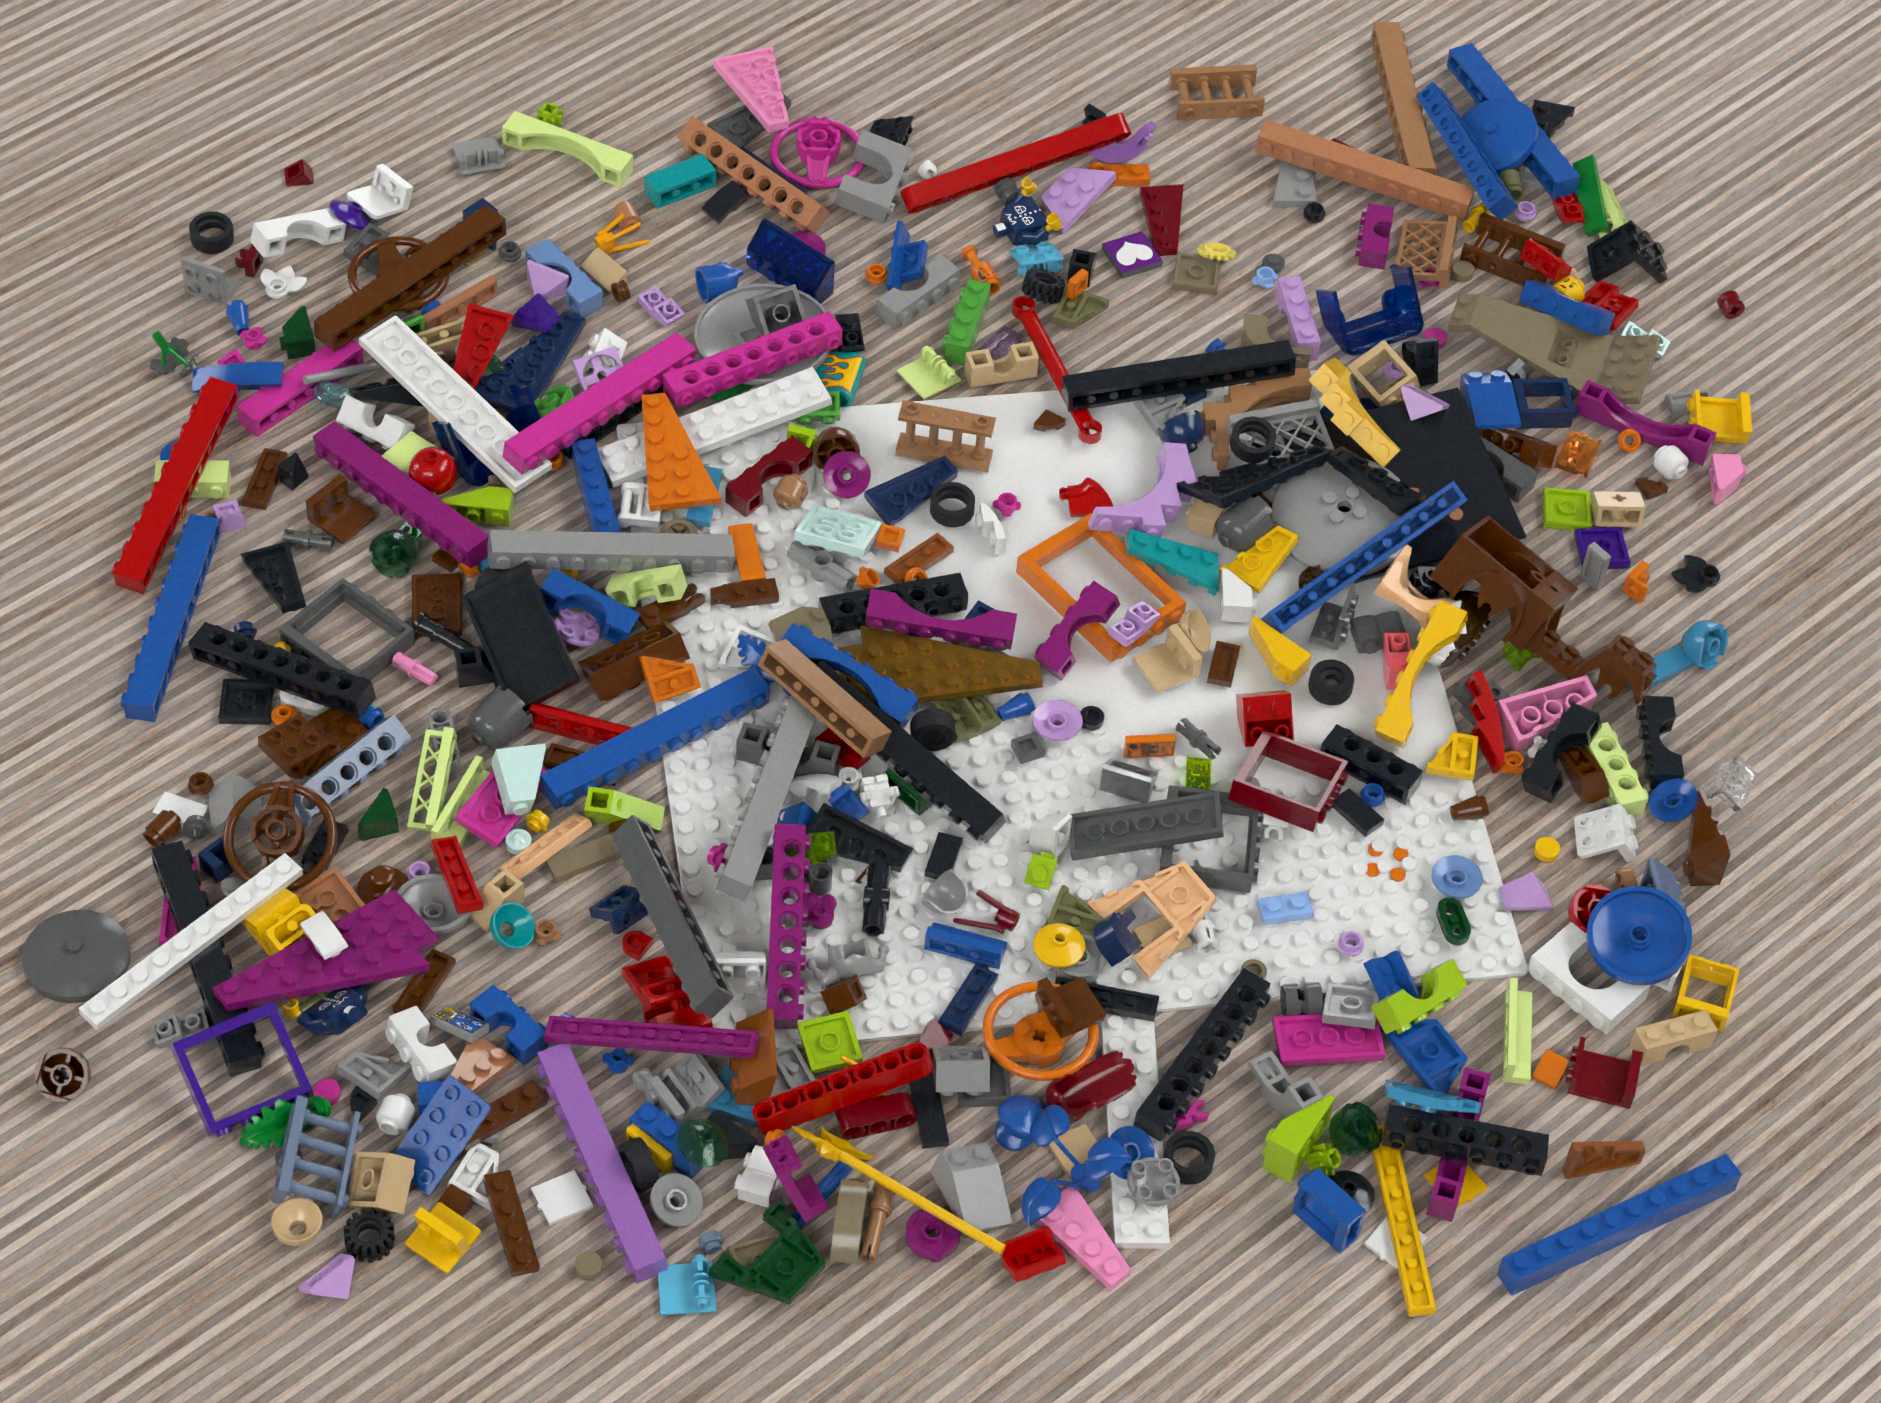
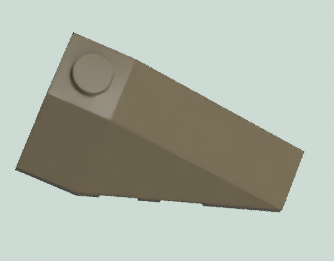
M802 606L768 623L775 642H779L792 623L799 627L800 625L806 626L813 632L812 635L819 639L823 637L834 645L831 627L823 608Z

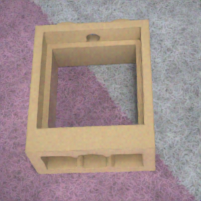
M1385 340L1347 366L1348 370L1352 373L1350 376L1353 378V381L1378 408L1403 400L1402 385L1411 384L1417 388L1420 387L1417 375ZM1391 360L1406 377L1380 395L1365 377Z

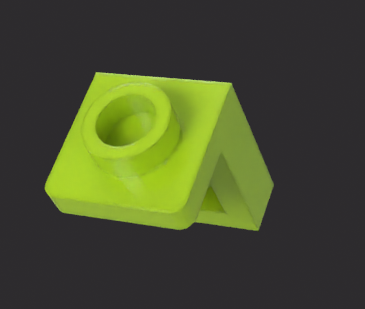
M789 424L787 439L793 436L813 451L817 430Z
M1040 851L1039 855L1033 853L1024 884L1049 891L1055 870L1059 866V862L1054 860L1055 855Z

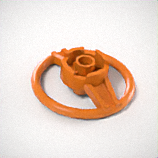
M1038 981L1012 986L1000 993L992 1001L983 1019L982 1031L984 1042L996 1063L1014 1075L1036 1081L1060 1079L1065 1074L1071 1075L1083 1068L1092 1058L1098 1045V1024L1088 1027V1040L1085 1049L1077 1059L1066 1066L1053 1070H1034L1014 1063L1021 1062L1024 1065L1028 1063L1039 1066V1069L1052 1067L1061 1060L1066 1042L1076 1033L1061 1039L1056 1030L1051 1026L1044 1011L1027 1015L1017 1022L1014 1026L1013 1035L995 1040L993 1023L999 1009L1007 1001L1018 995L1037 992ZM1051 983L1054 988L1061 986L1055 983Z

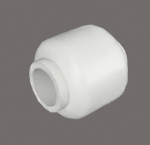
M1664 445L1654 454V467L1667 480L1680 479L1687 473L1688 457L1675 445Z
M398 1093L386 1096L376 1114L379 1128L389 1135H398L406 1132L416 1114V1109L407 1095Z

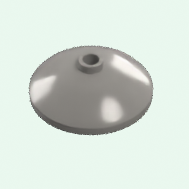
M426 874L415 877L404 883L397 891L436 935L447 933L460 927L471 914V912L457 914L442 874Z

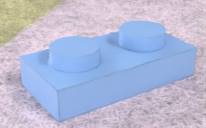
M1307 892L1259 898L1257 900V908L1263 925L1310 919L1314 915Z

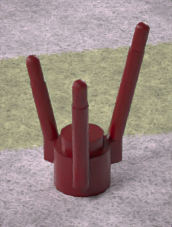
M978 890L976 892L978 897L998 909L994 918L998 925L960 918L953 919L954 923L994 930L1004 934L1006 930L1012 932L1015 929L1021 913L1006 907L982 890Z

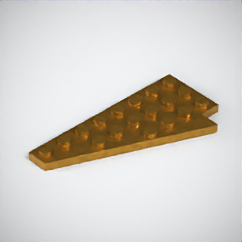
M860 626L862 645L838 647L840 652L842 650L849 652L854 657V660L860 664L867 663L873 667L878 675L890 677L896 682V686L901 689L907 688L917 695L918 703L1043 688L1040 662L945 643L929 638ZM841 673L845 680L876 705L871 695L861 684L850 676Z

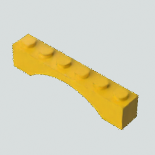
M1441 600L1437 607L1433 606L1427 618L1430 621L1426 628H1421L1417 637L1419 643L1415 650H1410L1406 659L1408 665L1405 671L1401 670L1395 681L1397 687L1394 693L1390 692L1384 704L1387 707L1383 715L1379 714L1373 726L1376 728V737L1403 749L1414 729L1411 698L1417 676L1435 653L1458 640L1468 620L1467 611Z

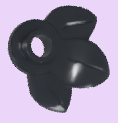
M1684 555L1685 568L1672 571L1671 573L1678 583L1686 584V591L1693 593L1702 592L1707 587H1713L1720 580L1719 571L1715 566L1707 564L1704 559L1692 555Z

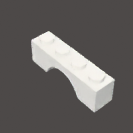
M330 208L254 223L250 242L263 258L284 254L286 242L295 238L311 239L323 246L343 242L347 224L338 219L331 212Z

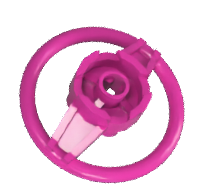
M812 116V118L790 123L789 128L780 130L774 136L770 145V159L775 169L800 186L814 189L840 186L844 174L832 179H827L829 164L835 163L836 157L840 153V132L848 136L855 145L859 135L852 128L841 122L828 119L825 116L823 118ZM797 130V153L800 155V160L806 163L808 178L798 176L785 168L778 155L779 146L783 139ZM857 161L853 168L845 174L855 178L862 171L865 164Z

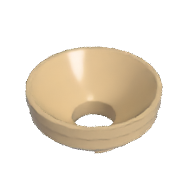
M1198 609L1184 612L1178 626L1199 653L1208 651L1211 645V632L1205 616Z
M293 1198L281 1203L275 1209L271 1218L272 1229L277 1239L290 1246H302L312 1242L321 1232L323 1217L319 1207L314 1202L303 1198ZM296 1224H302L306 1227V1231L301 1235L292 1234L290 1229Z

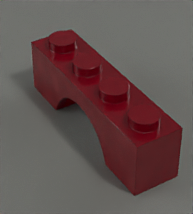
M793 436L786 441L780 442L773 451L763 455L756 464L746 468L735 480L733 479L728 482L725 487V502L744 517L749 516L763 505V483L775 477L791 474L802 475L812 467L813 451Z

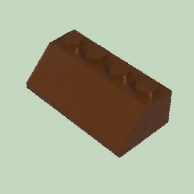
M665 620L579 661L578 664L594 694L600 701H607L615 698L619 692L625 689L631 690L638 687L640 682L645 680L639 660L640 656L685 662L690 659L680 632Z

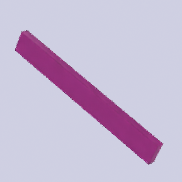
M549 1016L544 1040L546 1043L754 1058L759 1033L758 1031Z

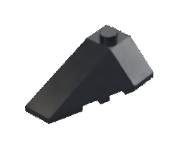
M394 377L388 378L386 384L383 385L381 382H373L349 389L350 394L355 398L424 407Z

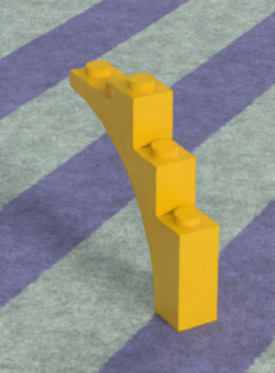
M1336 358L1325 362L1308 381L1323 394L1319 400L1334 414L1330 420L1345 435H1350L1384 468L1401 449L1382 431L1359 402L1350 384V375L1352 373Z

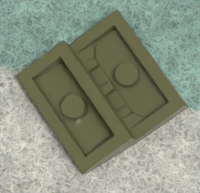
M984 695L933 701L931 708L945 710L954 717L956 729L955 743L979 736L1000 725L1002 721Z

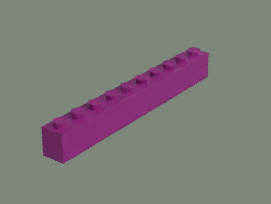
M334 421L313 435L314 451L319 458H324L335 470H340L350 481L360 485L364 492L372 494L380 504L388 506L396 516L400 515L411 527H416L427 539H432L443 551H448L459 563H464L471 569L488 557V534Z

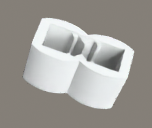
M755 1145L752 1153L747 1152L743 1165L746 1169L743 1174H738L734 1189L738 1190L739 1200L769 1208L780 1180L769 1162L763 1147Z

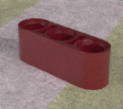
M906 1092L863 1100L835 1111L842 1137L847 1140L906 1128L917 1120L910 1096Z

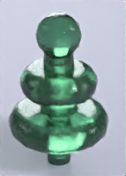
M493 355L485 372H504L505 365L502 364L496 355Z

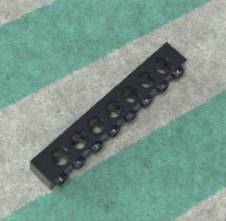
M205 622L188 642L193 659L359 719L376 699L372 681L365 677L350 674L343 669L339 670L323 662H316L303 655L288 652L281 647H274L261 640H255L241 633L226 630L219 625Z
M1243 968L1137 1110L1133 1126L1142 1129L1149 1136L1160 1142L1166 1134L1171 1135L1178 1124L1177 1119L1180 1115L1184 1117L1188 1113L1192 1105L1191 1100L1194 1097L1199 1098L1205 1088V1081L1213 1079L1219 1068L1217 1066L1219 1062L1227 1060L1232 1051L1230 1047L1233 1043L1238 1044L1245 1033L1244 1028L1247 1025L1251 1027L1258 1016V1009H1264L1271 998V995L1268 994L1270 982Z

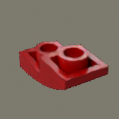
M1575 193L1564 197L1561 196V198L1554 200L1552 198L1556 214L1562 223H1581L1585 221L1582 205L1577 202Z
M829 727L815 738V742L818 740L841 746L840 765L844 768L852 767L858 770L870 760V756L863 758Z

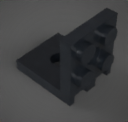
M1632 220L1587 246L1592 278L1596 282L1607 278L1634 261L1660 284L1668 280L1666 274L1667 265L1663 259L1664 249L1662 245L1652 240L1649 233L1639 228Z

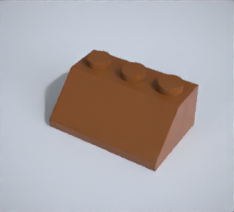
M773 1009L764 1010L736 1022L735 1030L758 1031L759 1040L754 1058H729V1071H733V1077L730 1081V1093H734L735 1104L755 1106L758 1102L770 1098L777 1079Z

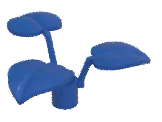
M1058 1105L1047 1106L1045 1110L1040 1112L1032 1124L1030 1136L1032 1141L1040 1147H1045L1054 1140L1055 1144L1075 1165L1070 1173L1073 1182L1052 1179L1049 1182L1044 1177H1040L1027 1187L1022 1198V1213L1030 1227L1036 1221L1049 1215L1059 1204L1061 1189L1057 1185L1072 1187L1074 1190L1080 1187L1087 1193L1095 1192L1101 1185L1102 1178L1115 1172L1132 1159L1131 1155L1116 1140L1107 1137L1098 1140L1089 1149V1160H1086L1084 1164L1078 1162L1058 1139L1059 1136L1068 1131L1070 1125L1067 1112Z

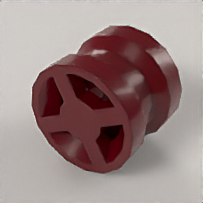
M1727 291L1717 299V305L1723 310L1722 313L1727 319H1734L1745 310V306L1739 300V295L1736 291Z

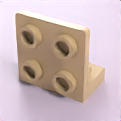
M1177 623L1168 627L1166 643L1133 657V662L1157 693L1164 692L1200 676L1203 657Z

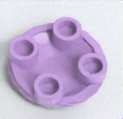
M564 609L555 618L554 622L561 638L569 644L590 646L596 644L601 638L600 626L597 620L588 612L581 613Z

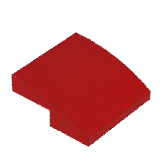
M1600 280L1584 295V299L1581 301L1597 305L1615 313L1610 327L1612 331H1615L1639 307L1638 299L1619 294V286Z

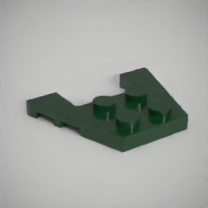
M778 1198L763 1213L762 1220L780 1232L781 1235L749 1268H745L728 1254L724 1253L709 1268V1276L790 1305L824 1270L826 1262L808 1236H805L800 1230L796 1219L792 1218L788 1213L784 1202Z

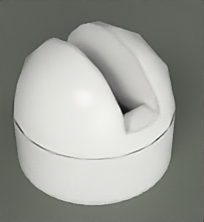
M927 160L919 167L917 173L927 180L932 178L931 175L933 173L937 174V167L930 160Z

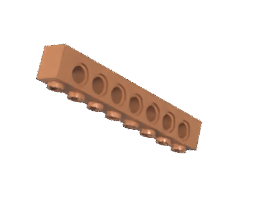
M694 116L690 118L677 138L683 142L682 147L691 154L694 151L699 153V155L703 154L709 162L715 165L714 168L718 173L723 176L726 173L731 176L730 181H734L740 187L742 184L746 186V191L754 198L762 197L764 205L771 210L774 207L779 209L778 214L787 221L791 218L795 220L796 223L794 225L801 231H807L808 229L810 232L816 233L830 212L821 204ZM738 162L737 167L733 168L734 164ZM755 173L754 177L749 180V177ZM771 184L770 188L765 191L766 187ZM787 196L786 200L781 203L783 197ZM803 207L802 212L798 214V210Z

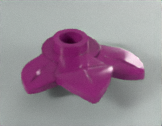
M808 892V898H803V906H808L807 922H802V925L811 923L816 929L830 927L834 919L833 910L837 907L836 898L831 894L819 897L813 892Z

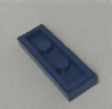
M975 963L938 1023L947 1030L962 1036L996 984L999 974Z

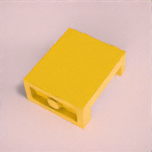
M1695 389L1692 396L1688 397L1686 405L1687 411H1690L1688 425L1697 424L1717 432L1714 442L1747 444L1753 432L1749 392H1740L1737 399L1702 397L1700 396V390Z

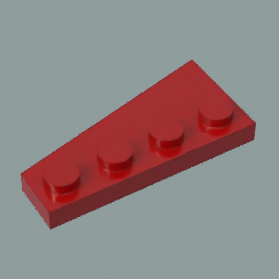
M469 303L453 370L475 390L514 319V315Z

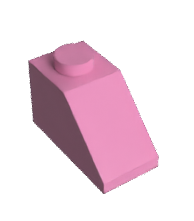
M1712 454L1708 474L1714 504L1718 505L1739 487L1741 478H1745L1746 466L1742 464L1741 455Z

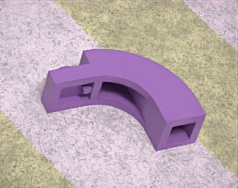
M1151 120L1144 124L1129 140L1110 144L1090 151L1088 154L1108 163L1129 161L1149 148L1146 143L1154 137L1152 132L1157 128V125Z

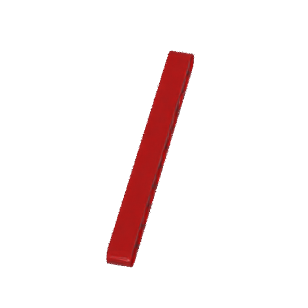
M1116 113L910 185L902 189L900 194L908 213H917L994 186L1004 178L1014 179L1128 138L1132 132L1124 114Z

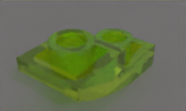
M834 831L808 833V835H811L810 850H805V858H810V865L837 856ZM788 851L785 854L793 857L796 856L798 853L795 851Z

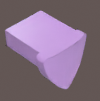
M237 499L213 505L215 517L219 518L221 533L236 531L247 526Z

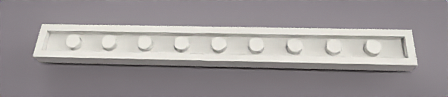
M284 853L79 1007V1014L96 1030L100 1029L301 877L303 869Z

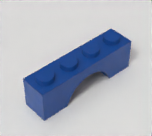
M1526 280L1519 302L1594 335H1608L1615 313L1597 305L1570 298L1557 290L1558 288L1542 281Z
M554 568L540 588L549 610L558 613L564 609L576 608L588 612L597 620L601 630V637L614 644L629 638L640 616L633 609L622 605L609 596Z

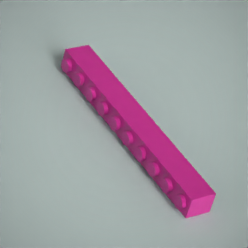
M676 332L505 441L502 458L521 475L529 470H534L541 462L547 458H553L564 447H570L578 438L587 436L595 427L604 425L609 418L616 414H621L626 407L633 403H638L642 399L641 395L655 392L663 384L662 374L694 363L696 348Z

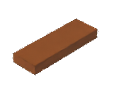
M937 532L885 567L884 574L895 584L904 583L905 574L909 569L918 567L926 571L953 553L954 546Z

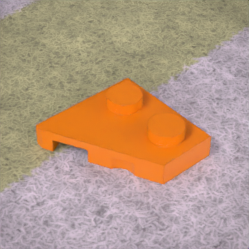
M647 656L639 657L652 703L701 688L694 664Z

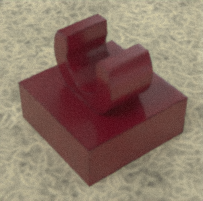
M252 244L249 251L240 249V258H235V264L239 268H245V276L254 278L263 260L262 255Z

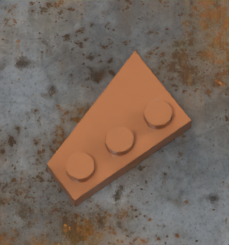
M479 1038L473 1043L467 1042L451 1075L478 1094L511 1069L516 1058L483 1038Z

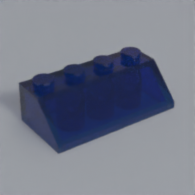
M764 218L747 247L746 265L778 285L789 286L796 284L797 290L810 295L822 304L834 292L835 261Z

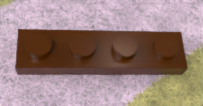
M530 1080L490 1103L492 1106L491 1111L467 1143L464 1151L547 1105L549 1097Z
M505 1170L484 1175L483 1184L511 1276L516 1277L539 1272V1261L511 1171Z

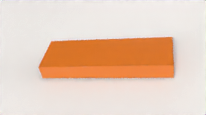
M752 523L728 526V533L733 538L735 561L740 582L766 579Z

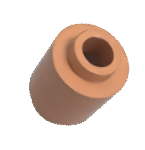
M621 201L614 207L615 219L621 214H625V217L618 223L621 231L638 222L642 225V221L633 204L627 201ZM640 227L634 229L633 231H631V232H629V233H627V234H631V233H634V232L638 231V230L640 229Z

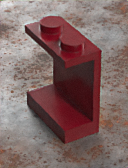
M1581 1037L1578 1046H1572L1569 1061H1573L1574 1064L1573 1068L1568 1067L1565 1082L1569 1083L1568 1094L1630 1109L1636 1093L1643 1052L1632 1050L1629 1061L1584 1050L1586 1038Z

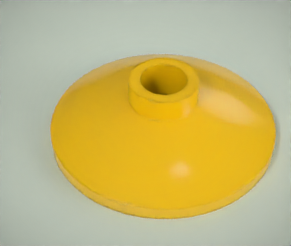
M1055 923L1041 928L1036 933L1033 941V950L1037 958L1044 964L1054 968H1067L1075 965L1082 959L1085 953V940L1074 927Z

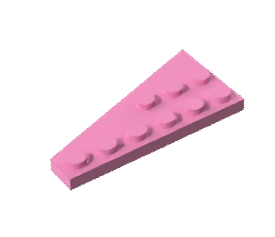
M773 46L713 59V67L768 133L789 128V119L786 106L784 105V96L781 91L782 87L778 69L776 68Z

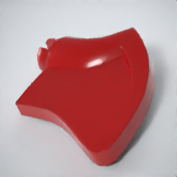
M1085 478L1079 485L1067 486V488L1061 487L1059 489V499L1068 501L1070 517L1087 516L1093 513L1095 507H1113L1107 492L1091 478Z

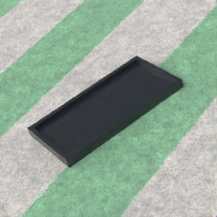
M526 561L461 596L498 684L502 687V691H505L507 688L510 689L525 703V706L522 708L525 712L529 710L531 704L538 705L581 682L531 567Z

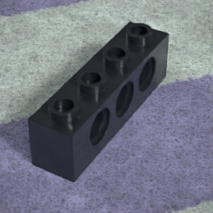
M1338 724L1335 725L1321 744L1320 751L1348 761L1345 771L1348 775L1365 784L1376 783L1380 785L1385 795L1404 805L1407 804L1420 786L1423 770Z

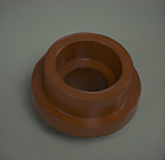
M197 772L189 778L188 789L195 796L205 795L214 787L212 777L205 772Z

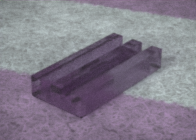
M1004 325L978 350H989L997 343V346L990 351V355L993 360L1002 359L1009 353L1010 345L1021 343L1023 336ZM1007 333L1009 334L1003 340H1000Z

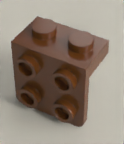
M1048 977L1038 981L1037 992L1035 993L1036 1002L1042 1008L1051 1026L1056 1030L1061 1039L1103 1022L1106 1019L1105 1011L1084 979L1078 978L1056 988L1053 987Z

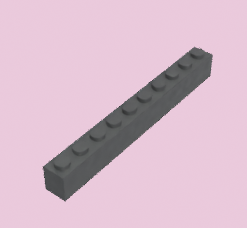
M631 815L611 835L616 844L615 849L624 861V868L631 875V883L640 894L639 900L648 911L647 916L657 930L655 932L657 937L663 942L665 954L674 965L672 969L682 982L681 988L691 1001L689 1003L690 1007L697 1014H704L713 1018L734 996L650 824Z

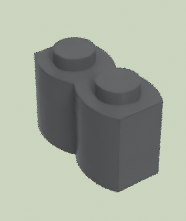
M1396 611L1384 612L1376 616L1364 615L1352 619L1350 627L1357 651L1363 654H1373L1383 649L1384 633H1406L1400 614Z

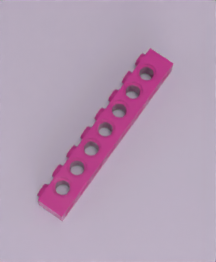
M827 311L662 374L663 391L676 409L689 405L695 401L710 397L721 391L731 389L734 386L841 346L842 328L832 314Z

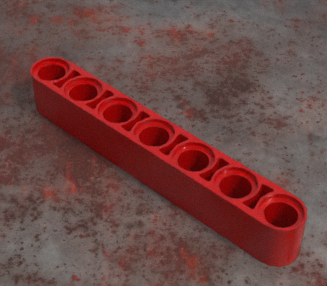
M914 1042L762 1100L753 1107L752 1115L759 1131L763 1135H767L770 1130L781 1129L785 1131L792 1128V1126L796 1127L923 1078L932 1072L933 1062L926 1045L922 1042Z

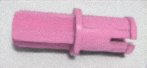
M397 652L392 659V665L407 673L409 678L416 677L430 686L434 685L438 679V675L422 666L420 660L411 659L402 652Z

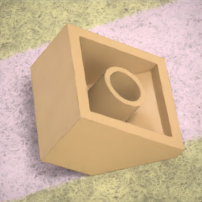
M357 1151L348 1191L349 1199L347 1206L360 1209L366 1208V1210L374 1208L376 1212L381 1210L388 1214H404L408 1203L410 1183L414 1175L415 1160L389 1152Z

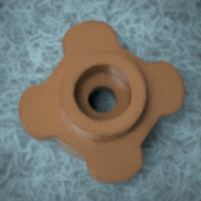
M543 919L535 924V936L538 945L545 946L546 943L560 940L561 933L556 930L555 921Z

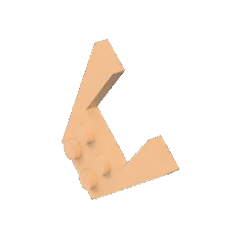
M1186 861L1154 873L1155 876L1144 881L1141 879L1132 883V886L1120 891L1116 889L1106 893L1105 897L1096 901L1092 899L1087 902L1091 910L1096 911L1105 918L1113 912H1122L1145 895L1172 926L1169 931L1132 956L1134 962L1148 979L1156 973L1217 902L1216 896Z

